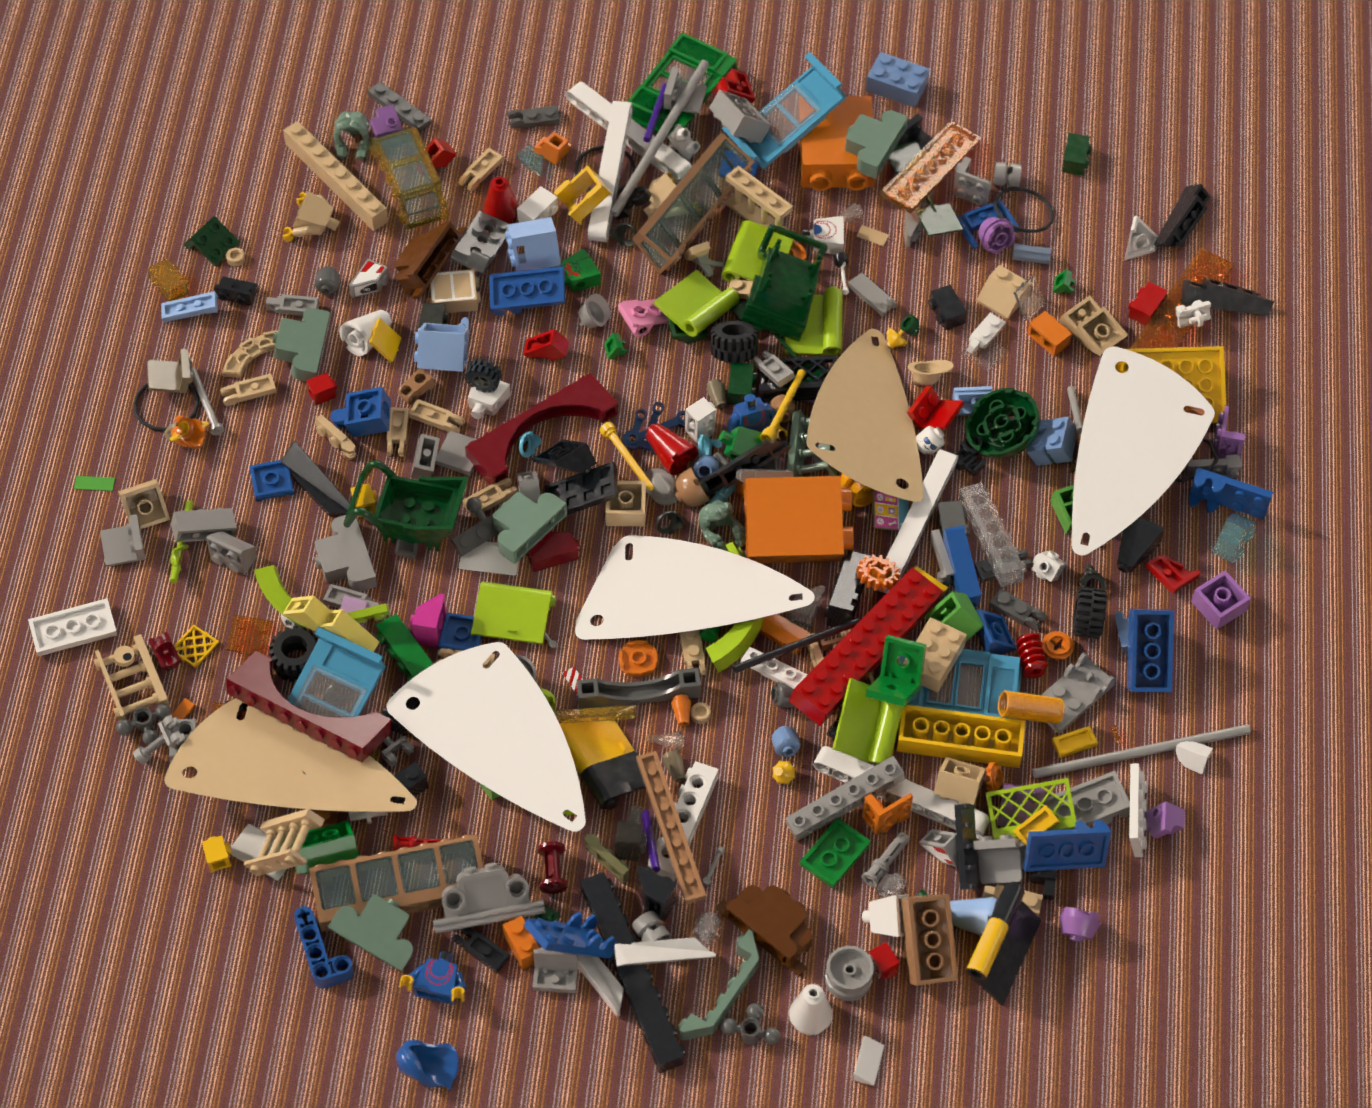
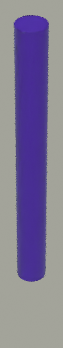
M666 83L661 87L643 138L647 143L651 141L664 104Z
M644 810L642 812V819L651 867L658 873L660 871V864L651 816L648 810Z

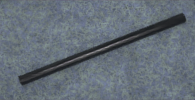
M858 618L849 620L733 665L732 670L734 673H738L854 628L860 620Z

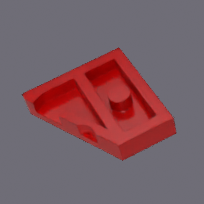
M1162 554L1147 562L1145 567L1172 594L1198 579L1201 574L1198 570L1192 572L1183 568L1184 564L1173 561Z

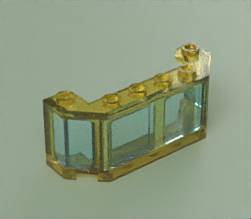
M410 126L398 132L370 138L371 146H368L370 155L380 160V169L386 173V183L391 185V194L393 198H397L400 206V213H398L399 221L401 224L404 223L406 230L448 218V207L446 199L442 195L441 181L417 128Z

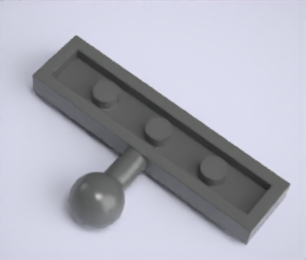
M381 81L368 89V96L381 106L394 104L398 118L419 133L431 124V118Z
M476 497L468 499L466 507L468 511L475 513L480 522L450 540L460 557L500 533L494 529L493 514L486 517L481 509L482 502Z

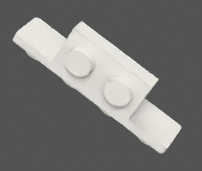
M749 647L741 662L764 653ZM776 659L750 667L763 676L777 683H784L793 689L808 675Z

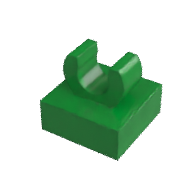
M1065 269L1055 277L1054 293L1059 295L1064 291L1070 294L1074 291V288L1070 286L1074 285L1076 281L1071 278V271Z
M612 333L604 343L608 359L614 360L618 355L623 356L628 351V349L623 348L626 342L621 340L619 333Z

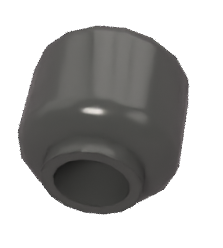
M330 266L319 269L316 273L315 288L323 295L335 293L339 288V272Z
M776 683L771 689L772 702L780 708H795L789 702L794 689L784 683Z

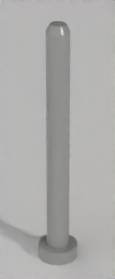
M192 367L190 372H193V383L210 421L211 434L220 435L223 433L224 427L221 423H218L196 368Z

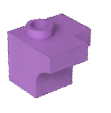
M394 104L377 108L375 111L377 117L370 120L375 137H380L381 142L399 138L402 126Z
M1167 801L1145 812V818L1147 819L1146 831L1150 832L1152 837L1158 839L1166 834L1172 835L1185 828V809Z

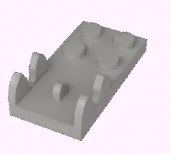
M1085 652L1081 654L1075 666L1070 664L1065 670L1064 675L1040 695L1061 698L1064 701L1065 711L1062 721L1059 724L1047 723L1058 734L1062 733L1115 685L1116 679L1112 675L1108 676L1089 660V656Z
M1116 771L1070 788L1076 821L1080 820L1086 823L1087 826L1094 824L1095 820L1103 821L1107 825L1110 824L1116 815L1124 818L1130 815V801ZM1064 790L1055 795L1062 799L1067 791ZM1051 795L1046 799L1044 805L1054 810L1060 801ZM1066 796V798L1064 799V801H1066L1067 803H1069V802H1068V797ZM1062 803L1056 813L1061 817L1071 816L1070 808Z

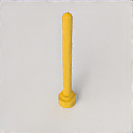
M803 369L797 372L770 427L765 428L760 435L762 441L765 439L776 440L777 428L805 376Z
M612 422L604 423L600 427V433L604 438L610 439L640 481H646V489L652 491L654 485L618 438L617 428Z

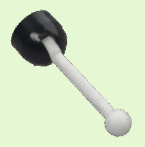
M840 252L835 254L833 259L835 266L841 269L842 294L847 295L849 289L846 285L844 268L848 265L849 259L847 253Z

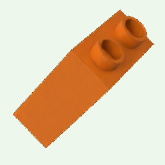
M846 96L847 98L826 115L827 118L799 141L801 188L824 191L829 188L848 187L851 190L858 191L866 187H874L875 178L862 174L857 170L858 156L845 151L847 131L850 126L854 125L859 115L863 114L873 118L872 96ZM799 97L798 122L801 123L815 110L802 97Z
M841 476L745 478L746 558L758 563L838 562L842 560L844 550H853V526H843L842 511H852L851 487L841 488Z

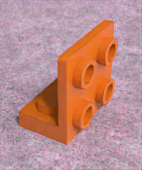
M871 793L864 797L862 818L875 835L881 832L885 833L897 822L902 823L909 818L913 796L909 793L884 808L882 802L878 798L875 799Z

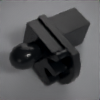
M1034 871L1029 876L1030 882L1044 884L1043 899H1054L1057 871Z

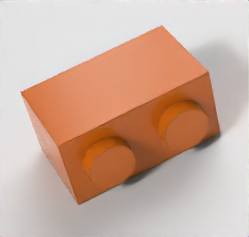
M1046 311L1029 322L1027 334L1053 357L1070 345L1072 336L1067 327L1062 326L1054 316Z
M520 916L503 924V934L518 964L524 970L534 965V950L540 948L534 937L525 928V920Z

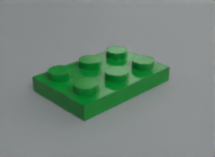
M837 818L800 860L799 865L833 889L871 845V841Z

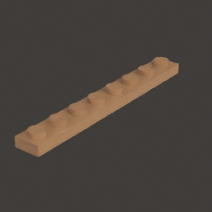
M654 751L636 756V761L685 904L706 899V893L658 754Z

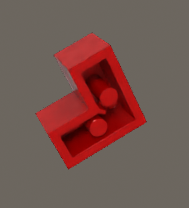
M731 69L711 91L713 99L719 89L746 98L751 104L756 99L746 73Z

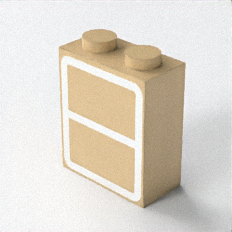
M473 269L438 272L430 283L432 303L445 304L446 312L449 313L477 311V303H481L480 291L476 292V288H479V277H475Z

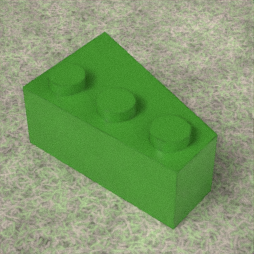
M1074 485L1054 491L1050 500L1065 534L1072 530Z

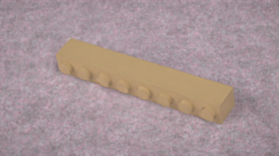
M297 121L283 130L285 144L373 231L388 223L387 208L303 125Z

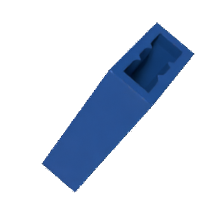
M964 525L944 529L943 542L954 572V576H951L954 591L967 594L975 608L980 606L982 595Z

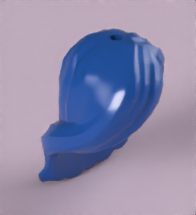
M408 1040L399 1048L396 1054L397 1066L407 1077L415 1079L427 1087L445 1086L448 1090L451 1089L459 1069L458 1053L451 1044L430 1045L419 1040Z

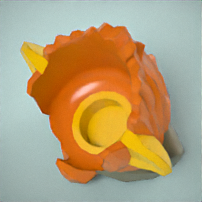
M177 415L174 422L165 429V438L183 447L200 449L203 446L206 435L205 427L209 423Z

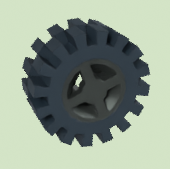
M474 359L468 366L465 380H467L468 384L471 383L470 386L472 388L475 386L478 391L482 389V392L486 390L487 392H494L501 380L502 371L498 370L499 367L494 366L493 362L488 363V360Z

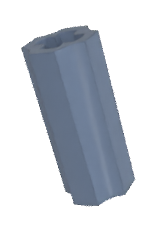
M1014 243L1012 260L1049 265L1051 248Z

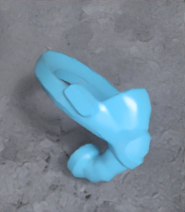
M527 432L518 438L522 457L528 458L534 455L535 448L541 444L542 439L538 435L533 434V432ZM528 441V448L524 453L523 444Z
M701 434L698 440L700 457L711 455L712 446L717 448L722 446L721 441L710 439L704 434Z

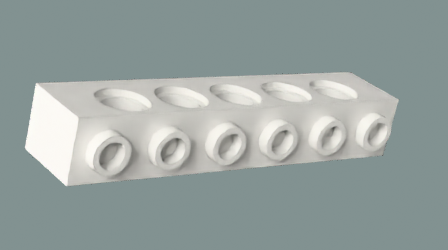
M696 761L692 768H688L685 776L687 781L679 789L678 802H674L680 820L684 819L687 821L681 824L689 846L718 780L717 768ZM694 785H700V786H702V787H700V788H695V787H693V786H694ZM687 802H693L694 804H693V805H687V804H685V803H687ZM659 837L656 848L660 871L656 874L662 877H670L675 882L676 875L670 858L663 857L668 854L663 837ZM649 859L648 866L652 869Z

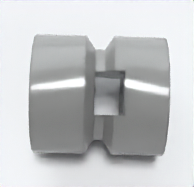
M996 162L993 185L1004 186L1008 184L1009 187H1019L1022 165L1011 163L1007 166L1006 163Z
M654 911L642 914L632 924L633 930L638 937L642 938V942L669 940L671 938V934L666 927L660 925L661 920Z

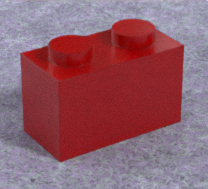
M1148 281L1145 287L1141 286L1137 298L1132 299L1129 303L1128 309L1130 311L1128 317L1148 327L1165 304L1168 290Z

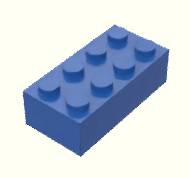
M1129 609L1127 690L1131 692H1172L1173 610Z

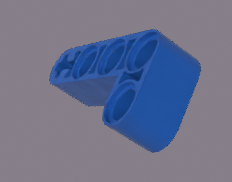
M306 906L298 908L295 911L294 918L315 985L323 989L349 981L354 974L351 959L344 955L328 959L312 909ZM304 918H306L308 921V925L306 926L304 925ZM309 936H315L312 940L306 939ZM316 954L321 955L318 959L312 958ZM343 966L348 967L345 971L338 970ZM321 973L327 974L325 977H318Z

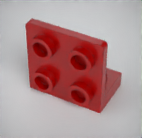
M926 386L909 408L907 414L917 429H925L927 426H932L945 430L960 412L964 402L962 400H941L932 386Z

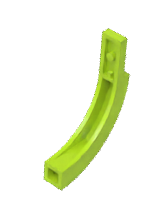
M733 542L726 544L729 552L745 557L741 548H736ZM764 617L735 623L721 639L706 647L718 673L736 662L748 650L761 629Z
M271 565L255 569L256 579L265 597L283 615L292 598L281 582L278 568ZM385 603L348 612L347 614L361 625L365 624L368 619L374 618L375 621L385 619L386 615L391 613L389 606ZM288 618L289 620H291L292 622L298 624L299 626L305 627V628H307V629H309V630H312V629H310V628H308V627H306V626H304V625H302V624H300V623H298V622H296V621H294V620Z

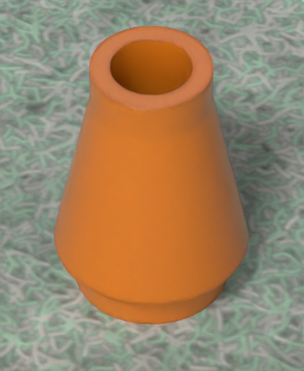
M676 695L672 698L671 705L678 726H687L690 724L691 700L688 695Z

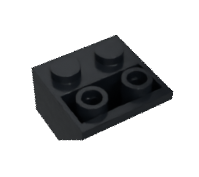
M639 865L637 867V889L645 913L654 911L659 919L665 922L676 903L677 883L670 877H662L656 874L649 867L644 868Z

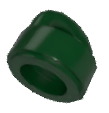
M914 315L906 316L901 323V330L913 336L918 334L920 329L919 319Z

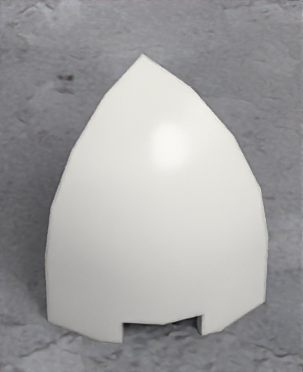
M1190 741L1181 742L1176 745V755L1182 765L1192 771L1203 774L1207 759L1210 758L1213 748Z

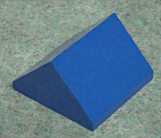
M978 609L977 613L984 626L977 632L984 651L998 655L1015 651L1017 648L1004 617Z

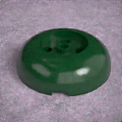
M1001 388L980 398L973 405L974 409L965 421L966 438L974 450L988 458L1004 459L1013 457L1030 446L1038 434L1041 418L1039 408L1031 395L1014 388ZM972 436H977L981 439L982 447Z

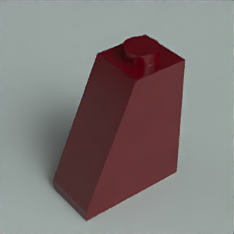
M550 531L526 554L533 572L578 560V551H581L578 539L575 540L572 533Z

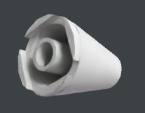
M378 310L341 325L339 331L342 342L346 341L348 344L346 348L351 353L363 356L372 349L373 346L369 344V340L377 319L381 318L388 326L391 325V317L386 311Z
M815 984L806 986L790 1006V1022L802 1034L818 1035L830 1026L832 1020V1008L823 989Z

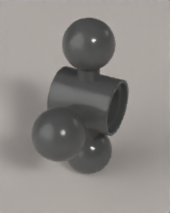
M161 704L153 713L148 708H139L133 714L134 720H120L116 724V731L120 735L126 736L131 733L134 727H137L139 731L144 732L143 742L149 745L159 737L157 731L152 729L154 727V720L159 719L163 721L165 717L172 714L171 708L168 705ZM141 718H149L146 722H139Z
M758 1003L748 1006L747 1016L749 1018L745 1019L741 1025H738L732 1018H726L721 1023V1031L725 1035H733L736 1032L741 1033V1040L747 1045L756 1044L760 1038H763L769 1045H775L780 1040V1032L776 1028H768L765 1031L760 1030L761 1026L757 1020L763 1017L764 1009ZM747 1029H753L755 1030V1033L748 1034L745 1031Z

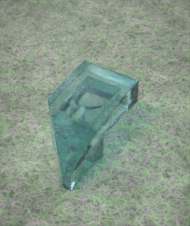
M529 144L517 153L516 158L533 173L541 176L543 155L533 152L534 147Z

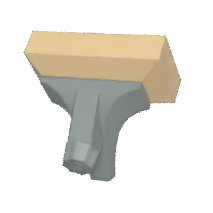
M708 241L690 247L683 253L685 260L698 264L705 272L706 277L714 275L711 266L722 267L724 265V262L708 258L707 252L710 250Z

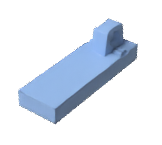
M214 291L161 303L162 320L165 323L205 313L207 315L217 313L218 295Z

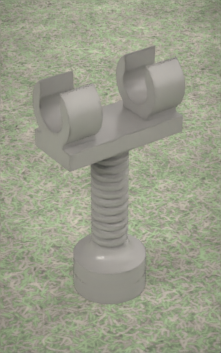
M169 715L162 722L160 721L158 725L162 735L147 747L140 746L133 752L135 759L140 764H145L151 759L150 754L165 742L167 746L174 749L184 743L186 738L183 733L180 735L179 731L174 733L171 731V729L178 725L176 717L173 718L172 715Z
M388 736L383 741L387 748L381 753L382 758L387 764L393 767L398 763V759L394 755L396 751L401 748L406 755H410L414 752V747L405 736H402L395 742Z

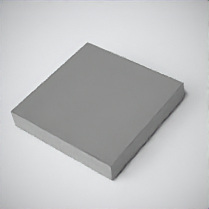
M449 431L436 456L435 464L471 476L474 465L465 456V446L477 439Z

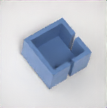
M1069 417L1040 421L1038 434L1027 449L1028 455L1037 466L1052 464L1053 460L1055 463L1072 461L1078 435L1072 420Z

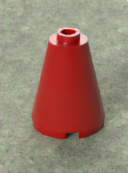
M496 177L490 183L483 212L508 224H512V221L517 218L519 204L509 181L504 177Z
M659 423L652 424L646 430L647 440L666 472L672 476L683 472L688 467L686 465L688 461L691 460L693 462L698 454L697 447Z

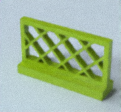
M1065 778L986 792L994 840H999L1000 835H1013V838L1019 839L1013 832L1014 829L1021 825L1014 820L1020 810L1031 817L1039 811L1041 806H1045L1043 803L1049 795L1060 801L1055 809L1051 810L1058 817L1057 819L1060 823L1051 830L1075 829L1077 821L1069 779ZM1065 784L1067 792L1062 799L1052 793L1056 785ZM1037 788H1042L1047 792L1041 802L1031 796ZM1015 792H1021L1027 796L1020 806L1011 800ZM1000 795L1006 799L1000 809L992 805V796ZM1066 796L1068 797V802H1069V803H1067L1066 801H1064V799L1066 798ZM1029 798L1039 804L1033 814L1022 808ZM1008 802L1018 808L1012 818L1002 812ZM1064 803L1070 808L1071 816L1061 817L1056 811ZM993 809L997 811V814L995 815V817H994ZM999 814L1010 820L1006 827L996 829L995 820Z

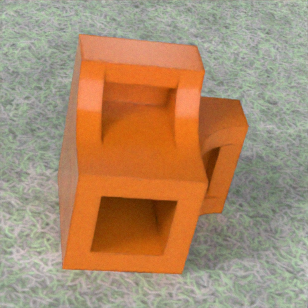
M553 132L548 138L543 137L534 146L533 152L556 165L570 151L571 144L568 143L569 140Z

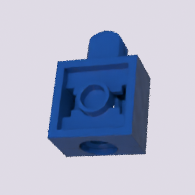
M383 387L346 393L345 408L334 410L330 417L336 428L346 427L353 438L389 431L391 399Z

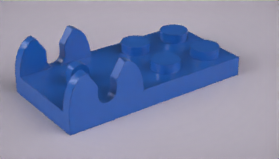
M563 266L489 274L490 310L497 316H503L506 310L518 315L524 308L566 304L565 269Z
M1197 467L1188 502L1193 508L1199 504L1200 500H1206L1208 513L1214 512L1219 505H1222L1234 511L1249 514L1255 518L1265 519L1273 492Z
M1079 820L1075 823V829L1031 831L1028 833L1023 868L1025 872L1105 867L1111 830L1100 820H1095L1094 828H1089L1086 823Z
M580 912L575 913L567 923H561L557 920L552 922L541 918H527L524 924L525 928L546 951L611 958L615 950L614 944H617L614 936L604 941L601 935L596 932L597 917L594 914L590 915L582 925H580L582 922V914Z

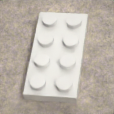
M107 598L28 619L38 657L117 635Z
M1139 763L1130 764L1129 839L1135 857H1143V849H1147L1146 836L1144 837V830H1147V819L1144 812H1147L1145 793H1147L1148 789L1145 773L1140 770Z

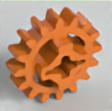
M872 554L871 558L865 556L864 560L860 559L856 569L857 578L861 579V584L866 583L867 588L874 587V591L877 588H880L882 592L885 591V588L891 590L892 586L899 580V567H895V562L890 563V558L883 559L882 555L876 557Z

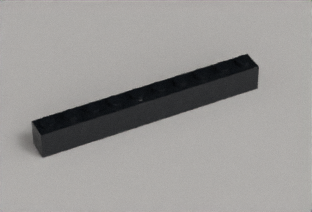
M602 872L580 880L582 894L591 915L594 914L597 917L596 927L604 941L614 936L617 944L632 945L631 943H636L637 938L634 932L630 933L628 928L630 926L626 914H622L620 910L622 908L621 901L618 896L613 894L614 885L611 878L607 879L605 873ZM614 950L610 960L659 1074L683 1065L684 1056H686L685 1049L682 1043L678 1044L676 1040L678 1034L673 1024L670 1025L668 1021L670 1016L666 1006H662L660 1003L662 999L658 987L654 988L651 982L653 981L651 970L646 969L644 964L617 966Z

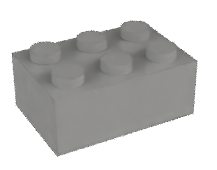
M720 89L709 107L714 113L713 116L722 121V125L730 130L732 136L736 138L743 137L750 143H753V141L761 143L771 127V124L746 98Z

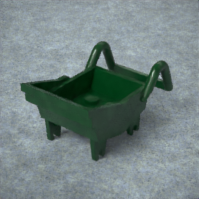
M770 224L757 254L759 259H763L759 275L755 274L741 321L799 342L807 325L818 282L820 264L828 249L827 244ZM774 232L818 248L819 250L813 263L779 251L782 242L780 239L777 240L773 248L769 247L767 249Z
M369 461L359 475L343 525L349 528L356 517L360 515L377 527L378 531L382 533L384 542H388L390 538L393 544H395L396 539L408 543H426L428 550H432L434 546L436 551L439 552L441 539H447L450 537V533H453L469 477L420 476L419 480L398 477L394 471L381 461ZM373 468L381 470L387 476L375 515L365 508H356L364 481Z

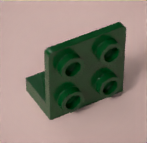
M214 215L183 245L188 250L194 246L213 266H216L226 257L227 251L235 248L240 241Z

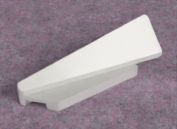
M694 937L631 943L632 945L614 944L617 966L716 957L714 952H710Z
M577 954L578 969L614 1014L619 1017L624 994L623 987L599 957Z

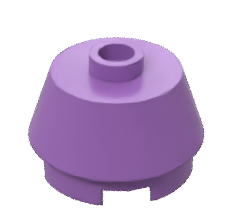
M997 217L986 219L978 231L984 249L994 254H1000L1001 250L1006 247L1010 248L1016 237L1013 232L1014 227L1012 223Z
M1063 908L1062 914L1059 915L1061 934L1069 936L1070 940L1076 942H1083V939L1092 940L1101 925L1099 923L1100 914L1092 911L1089 913L1078 908Z

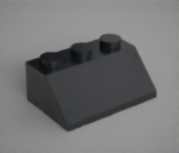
M565 439L532 458V461L538 464L581 474L591 471L592 466L597 464L587 443Z

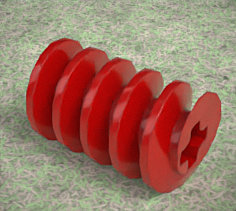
M1038 633L1025 634L1016 640L1022 663L1021 666L1024 670L1023 674L1027 678L1043 676L1045 674L1044 669L1048 666L1047 662H1045L1046 656L1042 648L1043 644L1040 641L1041 636Z

